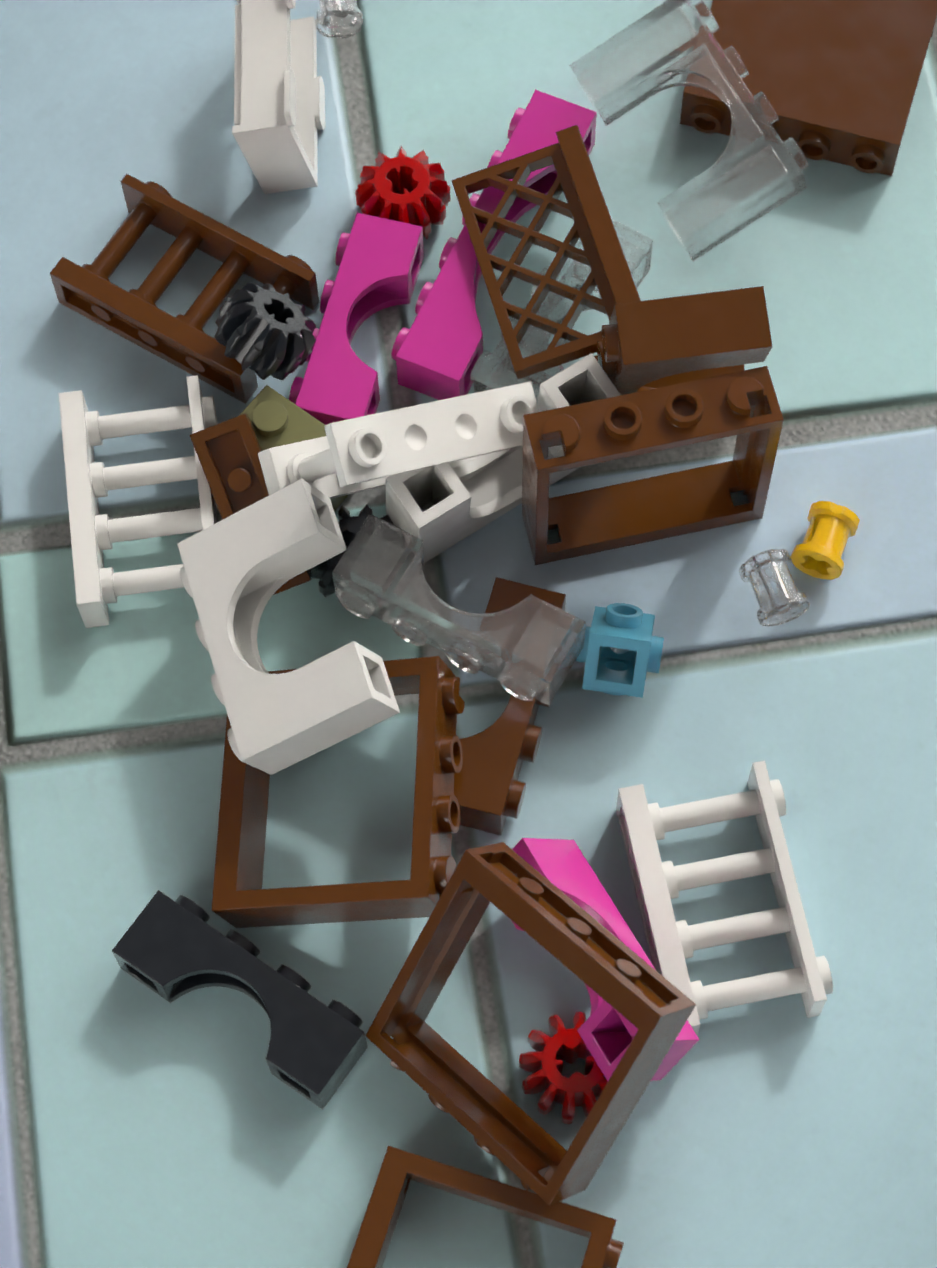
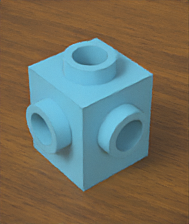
M625 603L610 604L607 608L595 606L591 627L580 625L577 637L575 661L585 663L582 689L600 691L610 695L643 698L647 672L659 673L664 637L652 636L655 615L643 613L639 607Z

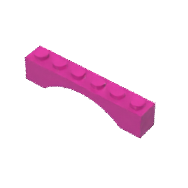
M535 90L526 109L519 107L515 111L508 129L509 141L503 152L496 150L493 153L487 168L559 143L556 132L574 125H578L589 155L595 145L597 112ZM554 164L531 172L523 186L547 195L557 178ZM488 187L483 189L481 195L473 193L470 197V202L472 206L493 214L505 192ZM516 197L504 219L515 223L524 213L535 207L536 204ZM462 218L464 227L458 238L450 237L443 248L439 261V269L441 271L434 284L426 282L419 294L415 307L417 316L411 328L403 327L400 330L391 353V358L396 361L398 384L437 400L467 395L483 365V333L475 307L478 283L482 272L464 218ZM477 221L482 233L486 225ZM497 230L486 249L487 253H492L505 232Z

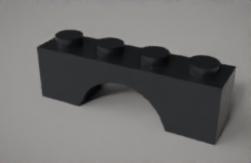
M158 890L112 950L120 968L170 1003L188 992L204 987L231 988L254 999L264 1009L270 1019L271 1035L266 1061L271 1074L323 1110L368 1048L365 1032L360 1029V1026L363 1024L362 1019L336 1000H332L326 1006L310 995L308 991L311 989V985L291 968L281 964L275 971L259 960L257 956L260 954V950L240 933L230 929L226 936L208 925L207 921L210 919L208 913L189 898L180 895L174 901Z

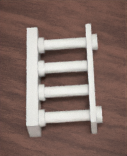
M198 375L186 377L189 405L99 416L98 410L88 411L82 390L59 393L76 604L86 628L109 625L108 604L117 603V596L184 588L180 578V569L184 567L183 564L114 573L113 567L104 568L103 550L112 549V543L200 532L217 523L215 499L195 448V456L104 467L103 462L95 463L93 446L103 445V439L192 428L193 434L216 425L217 416L214 397H203ZM193 479L198 481L200 508L110 520L108 514L99 515L98 498L107 497L108 490Z
M529 381L329 423L324 426L326 432L324 437L269 448L259 452L258 457L269 495L299 479H303L331 499L386 486V478L392 475L449 463L454 468L480 455L523 446V415L539 412L532 383Z
M765 760L752 763L747 782L749 791L660 808L657 802L647 803L643 784L618 789L616 811L652 965L658 973L696 1004L687 1019L696 1035H698L701 1025L700 1020L708 1018V1011L801 993L807 1018L820 1016L827 1000L826 995L833 993L832 976L825 956L816 957L780 821V816L786 815L783 788L779 779L770 780ZM753 815L756 816L764 849L673 866L672 861H661L657 840L665 839V832ZM769 873L771 875L779 908L689 926L686 920H675L671 899L678 898L679 891ZM786 933L794 968L702 986L700 980L690 982L685 959L692 958L694 950Z

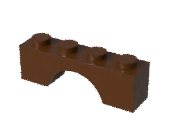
M498 577L495 578L480 628V654L491 661L502 672L510 687L511 697L502 715L490 727L478 734L460 739L463 764L461 771L454 773V795L459 803L460 825L501 836L507 816L515 819L519 816L525 795L526 783L517 780L523 760L533 763L536 758L542 735V727L534 725L539 705L549 708L552 703L558 672L550 671L555 651L566 653L572 633L574 619L565 617L566 594Z

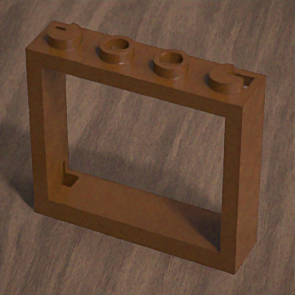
M763 366L523 415L522 516L535 565L762 519L784 421L768 367ZM737 435L732 461L549 498L550 473ZM562 445L564 456L548 459V447ZM743 491V495H747L749 503L734 506L730 493ZM557 529L560 542L547 545L548 530Z
M439 656L383 661L394 696L419 694L410 880L262 889L270 774L246 764L236 757L228 741L227 733L231 725L227 714L211 911L235 928L430 917L457 867L455 859L451 856L452 833H457L460 827V807L454 795V773H459L462 769L463 752L460 739L456 735L457 714L463 713L465 701L459 696L460 678L456 677ZM296 669L277 670L268 672L269 674H281Z
M504 842L465 850L365 1036L391 1059L390 1065L405 1072L428 1093L430 1101L438 1109L449 1113L473 1135L476 1144L482 1150L496 1156L520 1178L521 1184L526 1190L532 1189L550 1206L586 1190L696 1004ZM490 902L639 1029L568 1150L561 1146L425 1022Z
M388 1146L347 1268H382L411 1180L590 1238L581 1268H617L624 1242L612 1239L616 1219L564 1202H557L549 1206L536 1193Z

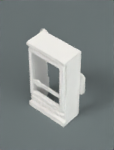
M236 0L238 5H235V126H232V134L264 194L318 187L317 129H325V87L322 77L317 76V28L315 18L313 16L290 20V9L295 8L296 0Z

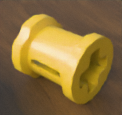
M818 501L812 503L807 517L810 524L802 544L796 545L793 549L791 562L796 568L812 577L832 580L839 578L842 574L844 561L841 557L848 538L856 534L860 519L847 507L829 501Z

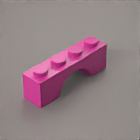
M357 213L351 232H343L341 234L335 258L336 265L340 267L335 281L328 279L322 291L320 312L324 313L320 328H315L313 332L316 341L311 348V354L306 360L309 363L304 378L295 377L289 395L291 402L323 424L327 425L333 422L376 414L380 402L378 373L355 354L351 347V342L357 329L371 315L391 306L410 304L424 259L423 227Z
M521 838L512 849L654 968L574 840ZM513 922L516 929L522 930L517 924ZM585 984L590 997L591 1014L577 1031L608 1081L639 1029ZM688 1020L651 1081L662 1080L700 1040Z

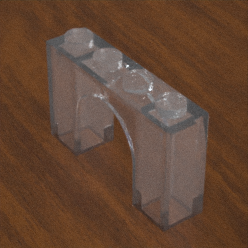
M667 0L569 66L606 126L656 93L677 86H693L707 90L720 98L730 110L732 116L731 135L719 159L706 171L657 202L668 224L691 260L694 261L806 189L807 185L802 170L809 166L795 140L789 137L782 141L773 128L772 124L778 121L779 118L764 93L760 91L753 96L742 79L749 75V72L734 47L731 45L723 50L713 36V33L720 28L706 4L702 0L695 5L692 4L691 0Z

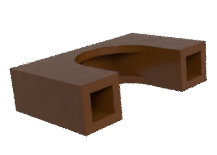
M759 286L615 304L609 325H602V341H597V356L594 357L620 395L745 370L744 364L764 362L773 347L764 287Z

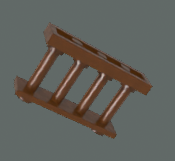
M126 174L121 180V186L127 210L130 214L91 265L84 264L81 267L62 257L50 272L59 303L193 376L198 375L200 380L246 404L258 388L256 372L249 368L242 371L240 362L234 358H227L224 355L226 347L215 338L204 333V326L243 273L263 284H271L276 292L282 295L289 293L290 299L314 310L319 303L316 273L302 259L293 255L285 257L174 199L161 185L152 181L144 183ZM150 224L176 237L137 290L130 289L128 292L110 282V276ZM196 249L223 262L185 315L178 314L174 317L157 308L156 302Z

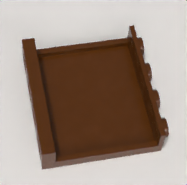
M713 0L683 91L680 124L693 127L702 133H718L743 139L759 147L771 146L799 153L811 160L824 159L852 166L864 173H880L892 176L930 39L936 24L937 0Z

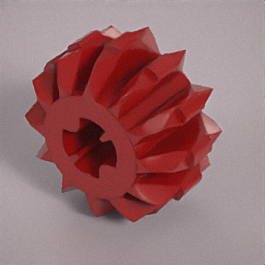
M400 146L394 158H389L383 153L378 152L375 159L376 166H363L360 174L361 184H358V189L355 190L356 204L359 206L361 214L423 227V237L428 239L431 233V225H443L446 218V207L448 202L451 201L450 186L445 181V171L441 167V163L429 164V159L424 149L414 157H407V153L402 146Z
M581 1011L575 1013L573 1028L569 1029L565 1028L562 1019L558 1015L550 1016L548 1025L552 1037L542 1031L533 1029L528 1035V1042L536 1052L522 1053L519 1057V1067L533 1073L522 1081L524 1094L533 1095L545 1091L538 1102V1112L546 1115L551 1112L556 1103L563 1105L561 1118L564 1124H572L575 1107L582 1106L587 1117L597 1101L596 1098L598 1099L608 1082L577 1031L586 1021V1015ZM578 1057L586 1061L584 1071L586 1076L579 1072L573 1073L569 1078L562 1075V1059L570 1064L574 1063Z

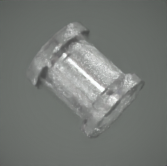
M319 0L320 9L317 11L315 21L316 29L320 34L329 38H348L361 30L363 14L357 7L356 0Z
M770 549L758 553L739 567L738 572L744 582L750 583L760 607L756 616L762 626L770 627L787 623L805 613L810 606L807 595L800 593L789 570L792 559L786 549ZM770 582L775 583L778 593H774Z

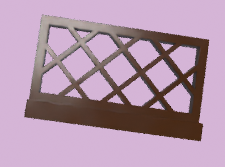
M578 125L557 131L556 135L559 143L451 180L517 379L597 352V341H602L601 331L586 335L572 329L585 306L607 314L610 322L615 304L641 301ZM554 164L557 178L547 195L523 186L531 172ZM488 187L505 192L493 214L472 206L468 194ZM562 192H564L567 203L558 200ZM516 197L540 206L528 228L504 219ZM551 211L572 218L574 221L564 242L539 233ZM477 221L486 225L482 233ZM497 230L521 239L509 261L487 253L486 249ZM579 238L584 250L575 247ZM532 244L557 253L544 276L520 266ZM568 258L590 266L591 272L580 290L556 281ZM493 268L502 272L498 281ZM513 277L538 286L525 309L503 300V295ZM596 286L601 299L591 295ZM549 291L574 301L561 324L537 315ZM509 316L519 320L514 329ZM530 325L554 334L547 350L525 358L522 357L519 343Z

